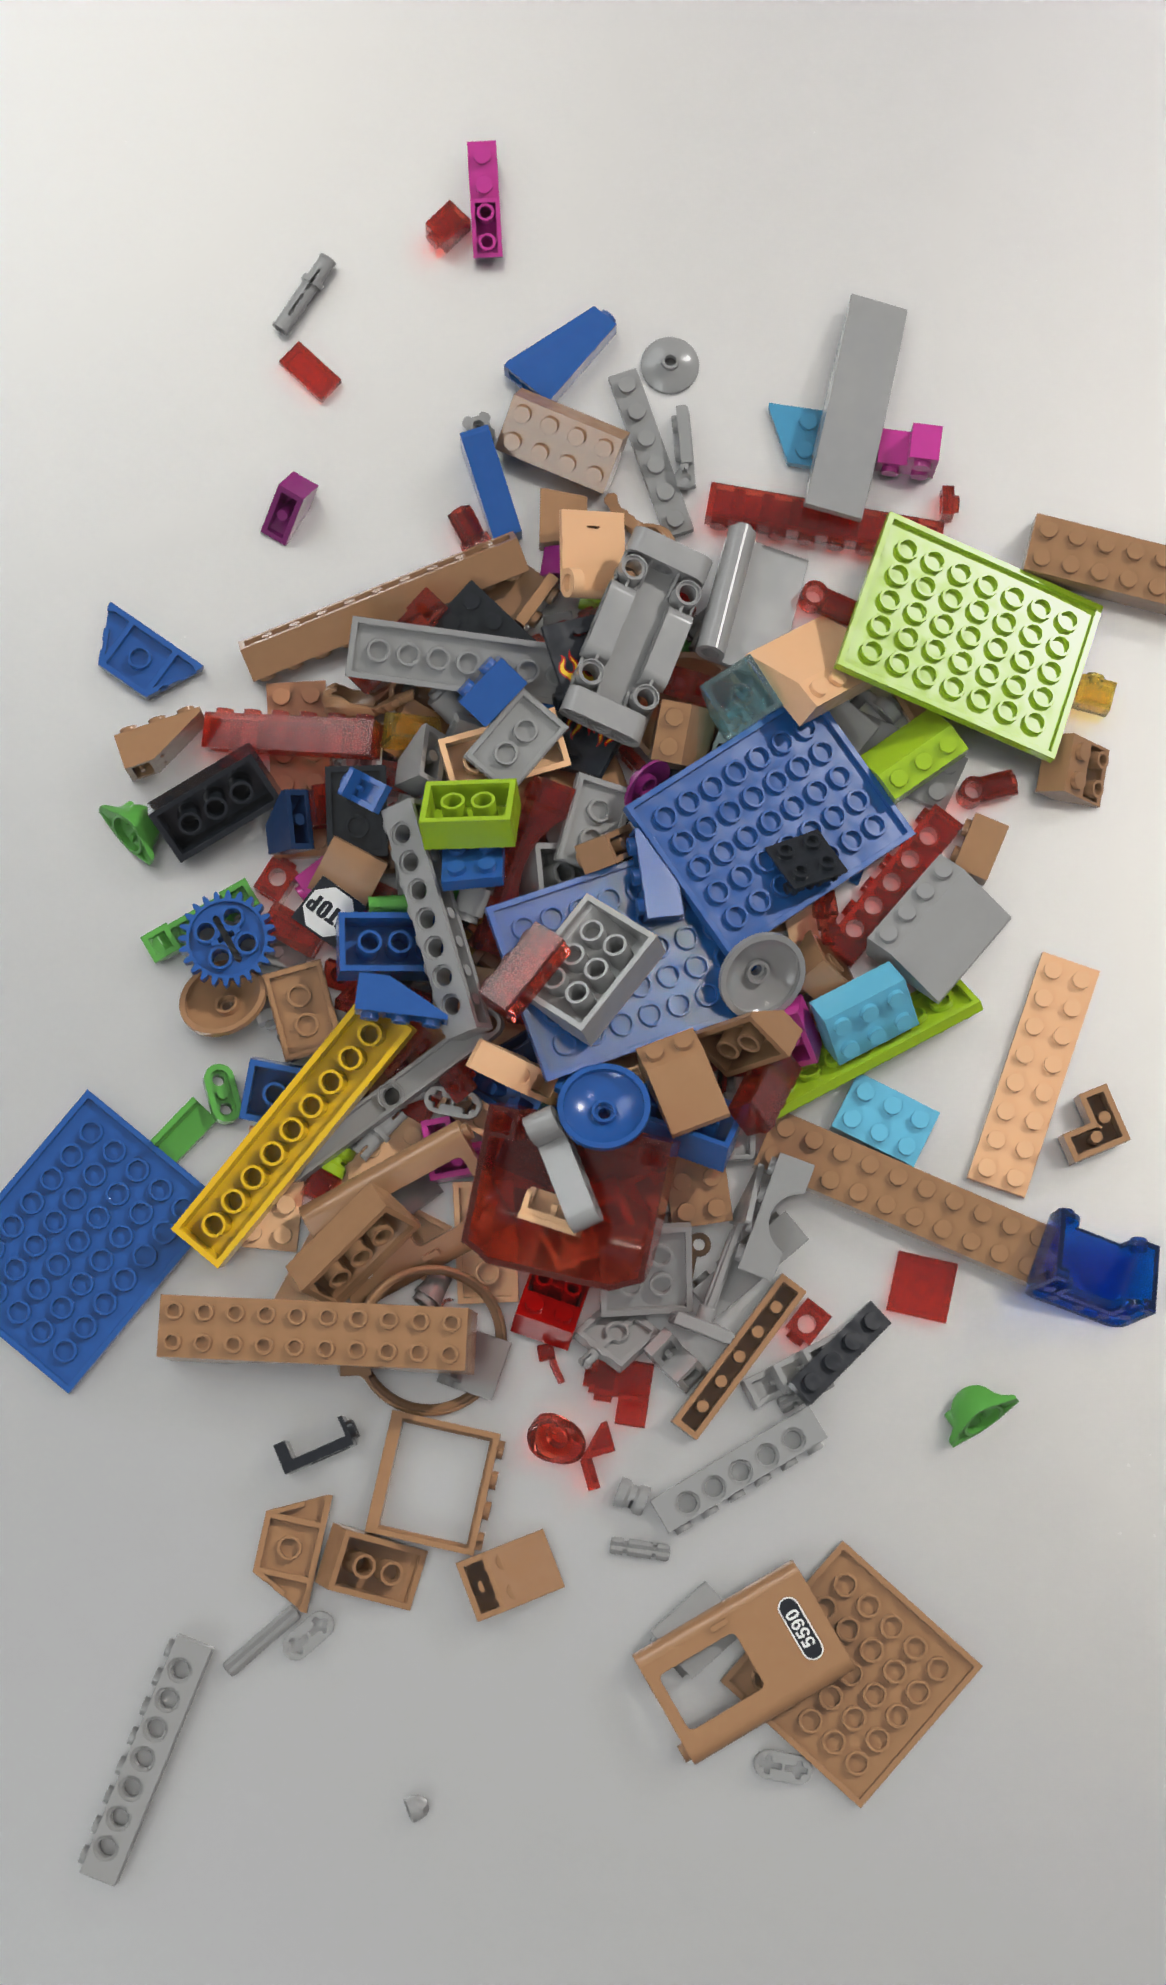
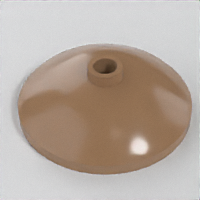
M229 959L214 962V965L224 966ZM200 972L188 980L179 999L181 1017L192 1031L202 1036L221 1037L236 1033L255 1020L265 1005L267 992L263 977L255 972L251 973L252 983L244 977L241 979V987H238L235 981H231L229 989L224 987L221 980L216 988L213 987L211 977L203 983L200 980L202 974Z

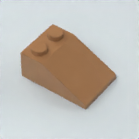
M693 1027L636 1049L640 1073L672 1138L731 1117L704 1048Z
M333 1522L315 1582L327 1590L410 1611L428 1551Z

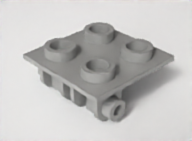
M477 1331L474 1375L439 1373L436 1382L492 1401L512 1343Z

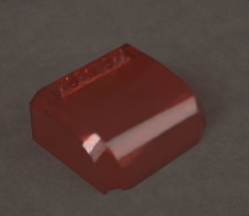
M502 1102L489 1103L461 1242L476 1252L487 1264L602 1290L612 1291L645 1282L658 1248L681 1141L642 1132L630 1144L609 1151L588 1149L574 1142L603 1215L602 1222L584 1229L579 1238L517 1217L525 1193L531 1186L556 1194L540 1151L528 1137L522 1122L523 1117L538 1111V1109Z

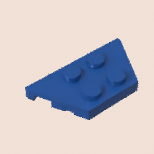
M110 602L108 604V616L102 637L103 645L98 660L99 667L149 700L203 671L204 666L114 603Z

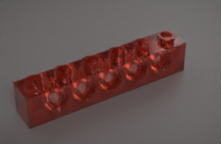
M936 803L930 810L925 807L915 819V822L918 824L914 829L916 834L901 844L894 856L888 853L881 861L878 868L882 871L875 879L870 876L860 888V891L863 892L862 896L857 902L851 899L841 912L845 917L839 925L833 922L823 934V937L827 939L824 943L850 969L866 950L867 937L938 855L946 850L964 826ZM922 832L931 833L935 838V843L931 845L924 844L920 840V834ZM911 855L916 859L917 865L913 868L905 867L902 864L901 857ZM885 878L895 879L898 883V889L895 891L887 890L883 886V880ZM867 901L877 902L880 906V912L877 914L868 913L865 910L864 903ZM857 924L861 928L862 934L859 937H851L846 932V926Z

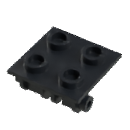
M818 829L765 847L764 849L786 879V883H783V890L786 895L791 894L795 896L798 892L805 890V887L811 890L814 888V885L820 887L828 881L834 882L839 876L848 872Z

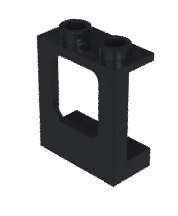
M339 1416L338 1420L345 1436L296 1457L290 1441L284 1440L273 1445L284 1473L293 1474L358 1445L356 1438L360 1437L354 1420H347L345 1416Z

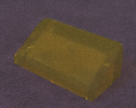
M386 712L382 737L383 749L404 751L419 728L425 723L442 732L440 718Z

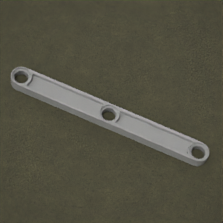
M488 1010L489 1016H494L497 1020V1027L494 1031L481 1033L465 1041L443 1039L362 1099L294 1182L306 1180L325 1164L372 1131L376 1126L380 1125L469 1059L479 1038L492 1042L500 1036L505 1027L503 1017L495 1011ZM391 1088H396L400 1095L398 1102L394 1105H388L385 1101V1093Z

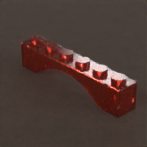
M534 776L533 781L530 780L524 792L526 801L523 809L520 811L515 847H505L504 886H495L493 895L489 896L486 907L519 897V884L523 868L531 851L544 834L566 818L576 789L539 776ZM485 914L483 923L477 926L473 940L476 942L474 948L501 957Z

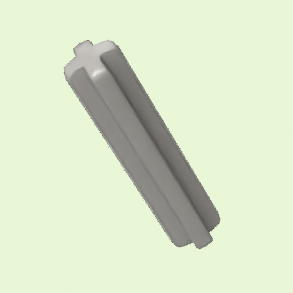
M292 1605L288 1606L223 1663L227 1673L235 1676L295 1624L301 1618L300 1613Z

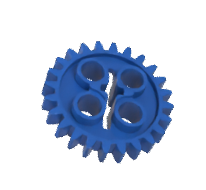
M229 890L226 891L225 897L222 899L217 892H214V901L211 902L203 896L204 906L200 907L197 904H192L196 913L194 915L185 913L189 924H180L179 926L182 931L186 932V935L178 936L179 942L186 944L179 949V952L182 955L189 954L183 960L186 966L194 964L191 973L196 975L202 972L200 980L203 983L211 977L212 986L215 988L220 980L223 981L226 989H229L231 981H235L236 985L241 987V979L244 977L252 983L251 973L255 972L262 976L263 973L259 966L261 964L270 966L266 955H275L276 953L273 948L269 947V944L277 942L276 937L269 935L276 930L273 924L266 925L271 920L270 914L261 915L264 906L259 904L253 907L255 900L252 896L244 902L242 892H239L235 899L232 898ZM238 913L241 915V920L237 925L230 926L226 924V919L230 914ZM214 917L220 919L226 932L231 937L234 946L242 958L241 962L235 960L229 947L224 942V938L213 921ZM203 929H214V936L210 940L200 939V933ZM245 939L256 941V945L251 951L240 949L241 943ZM225 953L229 955L227 964L224 966L214 965V959L218 954Z

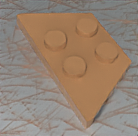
M324 1495L267 1510L265 1514L253 1573L268 1583L302 1613H308L333 1495Z

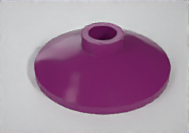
M654 760L636 771L631 776L626 789L624 805H628L669 779V765L664 761Z

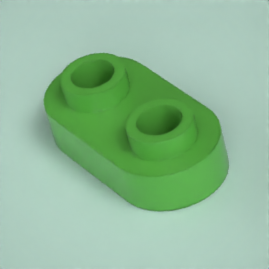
M214 1064L206 1070L203 1077V1086L210 1112L216 1122L224 1125L232 1124L239 1118L241 1100L235 1077L228 1066ZM213 1078H221L223 1084L221 1086L215 1085ZM228 1106L231 1113L223 1114L220 1107Z

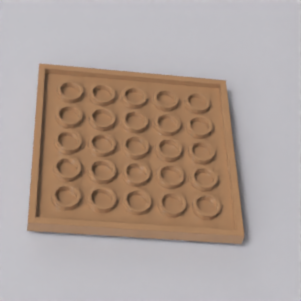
M841 1541L806 1583L856 1669L766 1723L858 1807L862 1808L983 1666L850 1546ZM746 1652L743 1653L720 1680L741 1700L757 1692L763 1686V1682Z

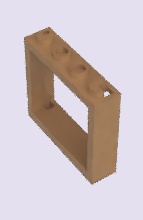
M392 1410L365 1532L474 1556L475 1550L481 1551L485 1536L484 1532H480L482 1519L488 1520L492 1502L486 1501L489 1489L495 1490L499 1472L493 1471L496 1459L502 1460L505 1441H500L501 1434ZM404 1422L490 1441L467 1544L380 1525Z

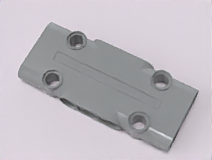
M643 526L634 527L620 564L614 571V578L611 579L603 594L580 650V661L572 673L570 685L559 709L561 715L623 745L639 747L652 712L659 703V695L664 691L669 682L692 625V613L696 604L701 599V591L713 563L709 557ZM625 567L632 568L636 576H630L626 572ZM679 593H685L689 597L690 602L682 600ZM582 671L590 672L594 681L587 680L583 676ZM637 696L645 698L648 706H642L638 702Z

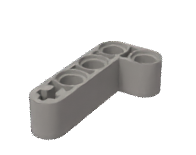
M549 1105L523 1117L522 1122L526 1133L540 1151L563 1214L572 1232L576 1234L602 1222L603 1215L574 1141L565 1133L560 1125L557 1110L552 1105Z

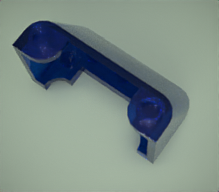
M1059 1208L1050 1214L1027 1277L1026 1294L1028 1296L1110 1327H1125L1156 1314L1160 1246L1148 1242L1144 1237L1138 1236L1132 1237L1129 1241L1120 1244L1078 1227L1080 1225L1079 1215L1069 1208Z

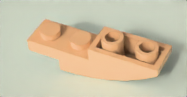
M479 1038L466 1063L467 1067L538 1101L557 1106L559 1094L554 1092V1086L558 1079L545 1083L539 1064L530 1061L520 1054Z

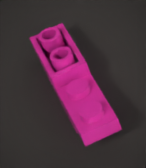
M496 140L467 142L473 258L503 257Z

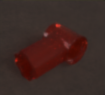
M470 504L462 505L447 515L460 541L462 551L491 540L488 532H484Z
M817 580L809 581L804 585L798 600V604L804 612L820 614L845 626L849 625L857 602L854 599L828 589L824 583ZM811 591L817 593L820 601L811 602L808 600L806 593Z
M1012 769L980 777H967L957 789L956 800L961 807L973 809L979 804L1016 796L1018 794L1016 776ZM965 788H974L978 793V797L971 798L967 796Z

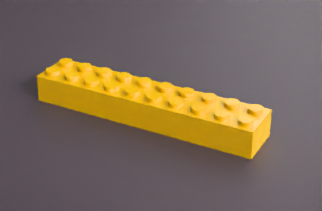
M354 1004L171 1230L216 1268L224 1267L417 1032L416 1028L411 1024L398 1025L391 1023L390 1018L379 1017V1021L362 1020L360 1015L355 1014Z

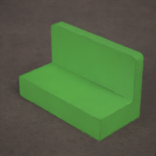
M192 1097L151 1139V1142L176 1163H179L217 1122Z

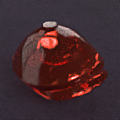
M554 1413L539 1414L533 1420L527 1432V1442L531 1452L546 1462L572 1464L580 1460L585 1453L586 1440L582 1431L563 1416Z

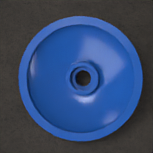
M593 1064L576 1071L563 1084L557 1099L558 1119L565 1133L577 1144L592 1150L609 1151L630 1144L643 1132L650 1117V1097L645 1084L635 1073L616 1064ZM602 1113H607L610 1115L607 1119H602L599 1117V1115Z

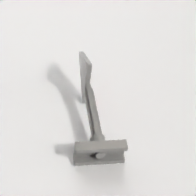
M757 1164L733 1212V1221H729L734 1226L728 1234L703 1305H699L696 1316L690 1313L672 1311L668 1320L669 1323L720 1343L731 1345L735 1333L719 1324L713 1323L717 1313L715 1308L740 1243L742 1228L744 1225L751 1224L764 1164Z

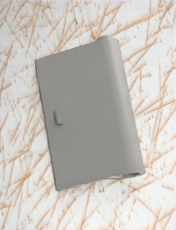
M738 522L728 528L696 646V653L701 658L761 679L745 659V655L791 631L808 560L755 542L757 533L752 526L744 522Z

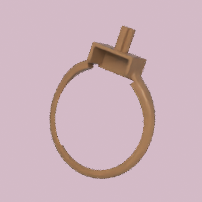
M422 1265L402 1270L380 1282L363 1302L377 1304L391 1288L413 1277L422 1275L447 1276L466 1284L482 1298L492 1316L495 1337L507 1341L505 1320L494 1296L479 1280L453 1267ZM337 1366L340 1376H361L371 1390L385 1403L409 1414L419 1416L445 1415L461 1410L479 1398V1396L466 1392L456 1399L443 1403H414L397 1396L387 1389L378 1380L373 1371L371 1372V1368Z

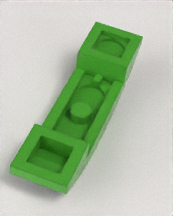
M245 878L219 892L221 899L225 897L227 890L230 891L234 899L239 892H242L244 902L252 896L255 900L253 907L260 904ZM192 910L189 914L194 915L195 910ZM232 913L226 920L236 922L241 918V915ZM185 915L170 924L164 923L140 937L155 964L179 954V949L186 945L178 940V936L186 935V932L182 931L179 927L180 924H189Z

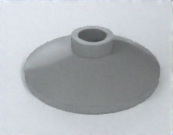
M665 337L654 341L646 348L641 359V372L646 383L654 390L664 394H677L688 389L696 380L699 372V359L693 347L686 341L675 337ZM673 358L676 363L673 366H668L665 360Z

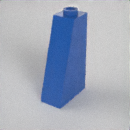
M593 306L508 360L504 364V375L520 388L557 402L616 335L617 324L615 323V318L604 309L600 311Z
M488 424L460 433L461 452L491 539L513 531L518 541L522 540V530Z

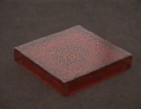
M898 1251L885 1311L946 1324L958 1264Z

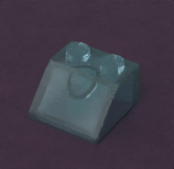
M751 654L699 686L710 717L726 742L783 705Z

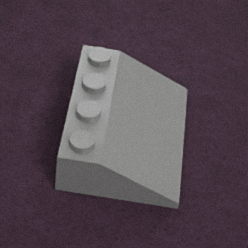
M939 854L867 937L866 954L881 965L890 961L908 984L939 1005L1011 920V916L963 868L942 854Z
M586 893L513 984L512 988L568 1033L591 1047L666 952L656 934Z

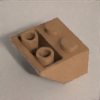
M1063 733L1055 759L1051 763L1041 759L1036 792L1053 800L1095 808L1100 807L1110 750L1075 733Z

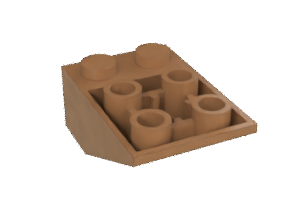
M194 706L180 708L177 710L176 715L167 718L165 715L153 717L148 720L149 724L140 727L130 725L122 728L119 734L114 735L124 768L132 781L160 773L207 725L200 706L196 708Z
M543 1529L456 1563L477 1622L565 1587Z

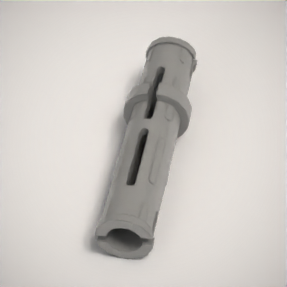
M321 253L310 271L303 274L301 277L302 283L276 321L273 322L272 326L284 335L289 334V331L315 293L322 290L324 287L322 283L336 265L332 258Z

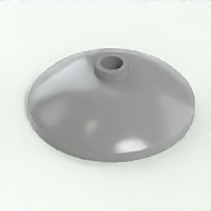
M761 932L743 939L731 949L720 969L718 984L724 1003L738 1016L752 1011L785 1010L798 996L804 983L806 966L803 954L791 939L779 933Z

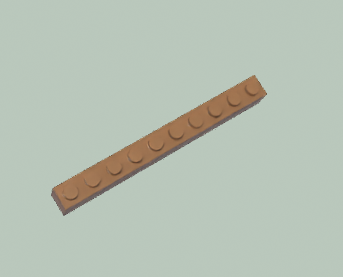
M511 531L238 642L239 648L253 682L258 680L265 682L276 677L277 672L285 669L289 671L298 669L304 665V661L314 657L315 659L325 658L332 653L331 650L341 646L348 648L352 616L410 623L414 620L415 616L423 613L430 615L441 610V606L450 603L471 580L484 592L494 589L499 582L504 580L514 581L523 577L524 572L529 571V567L515 533Z

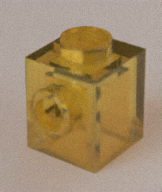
M1082 673L1071 708L1106 717L1111 709L1117 682L1106 680L1105 676L1099 673Z

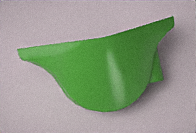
M128 801L120 807L100 806L99 813L120 842L132 854L148 865H151L155 857L153 847L158 841L160 832L148 816V807L134 804L132 801Z
M971 1385L960 1390L953 1399L951 1409L944 1415L953 1428L949 1438L952 1447L974 1437L994 1424L1013 1408L1019 1400L1015 1395H1000L980 1385Z

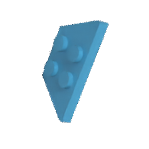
M769 403L768 412L773 420L776 429L775 433L782 446L787 466L810 469L813 460L811 457L823 410Z

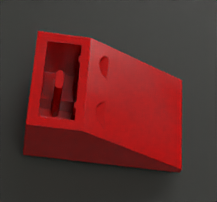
M541 1243L516 1309L510 1331L568 1351L599 1259L556 1275Z

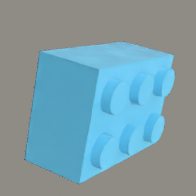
M890 961L809 1002L824 1047L839 1066L919 1025L906 981Z
M862 1074L854 1078L829 1130L914 1167L940 1112Z

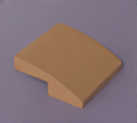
M334 835L307 888L312 890L321 877L325 876L366 906L368 896H372L388 862Z

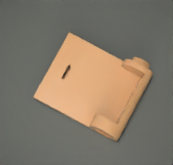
M560 509V588L562 595L566 598L602 599L609 582L614 578V571L620 564L625 551L624 513ZM626 571L630 576H636L634 572Z

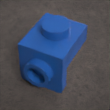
M350 767L340 781L337 794L379 815L392 787Z

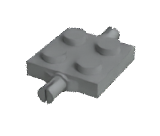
M599 1309L574 1331V1339L588 1349V1352L579 1358L578 1362L581 1367L588 1369L597 1359H600L618 1373H621L645 1351L644 1348L648 1345L650 1338L654 1334L659 1333L660 1330L647 1320V1315L601 1317Z

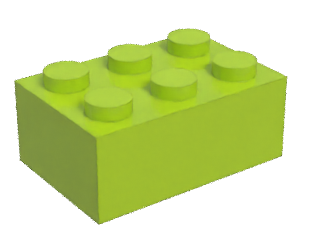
M517 779L426 781L418 822L424 850L515 847L521 811Z

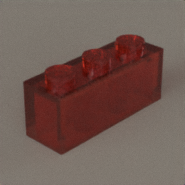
M535 921L530 929L523 932L520 941L512 951L502 958L495 972L484 980L478 993L488 1007L515 1023L571 954V951L562 937Z
M792 1055L746 1072L728 1109L731 1116L747 1136L758 1133L764 1134L774 1128L775 1121L786 1105V1100L792 1088L796 1085V1080L802 1070Z

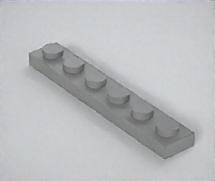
M634 368L608 377L625 429L630 432L629 440L659 524L669 529L674 538L692 533L694 528L681 491L678 489L672 466L637 369Z

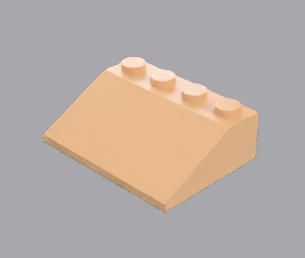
M824 615L745 655V659L799 726L874 687L869 683L834 669L847 628Z

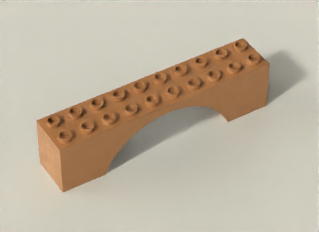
M161 1294L156 1357L184 1362L314 1364L422 1373L474 1375L478 1313L469 1308Z

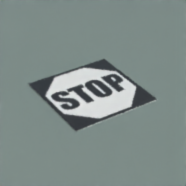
M322 876L291 918L330 946L336 948V919L338 912H364L367 907L325 876Z

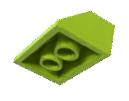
M927 709L862 754L861 757L894 804H897L965 757L969 748L949 722L939 714Z

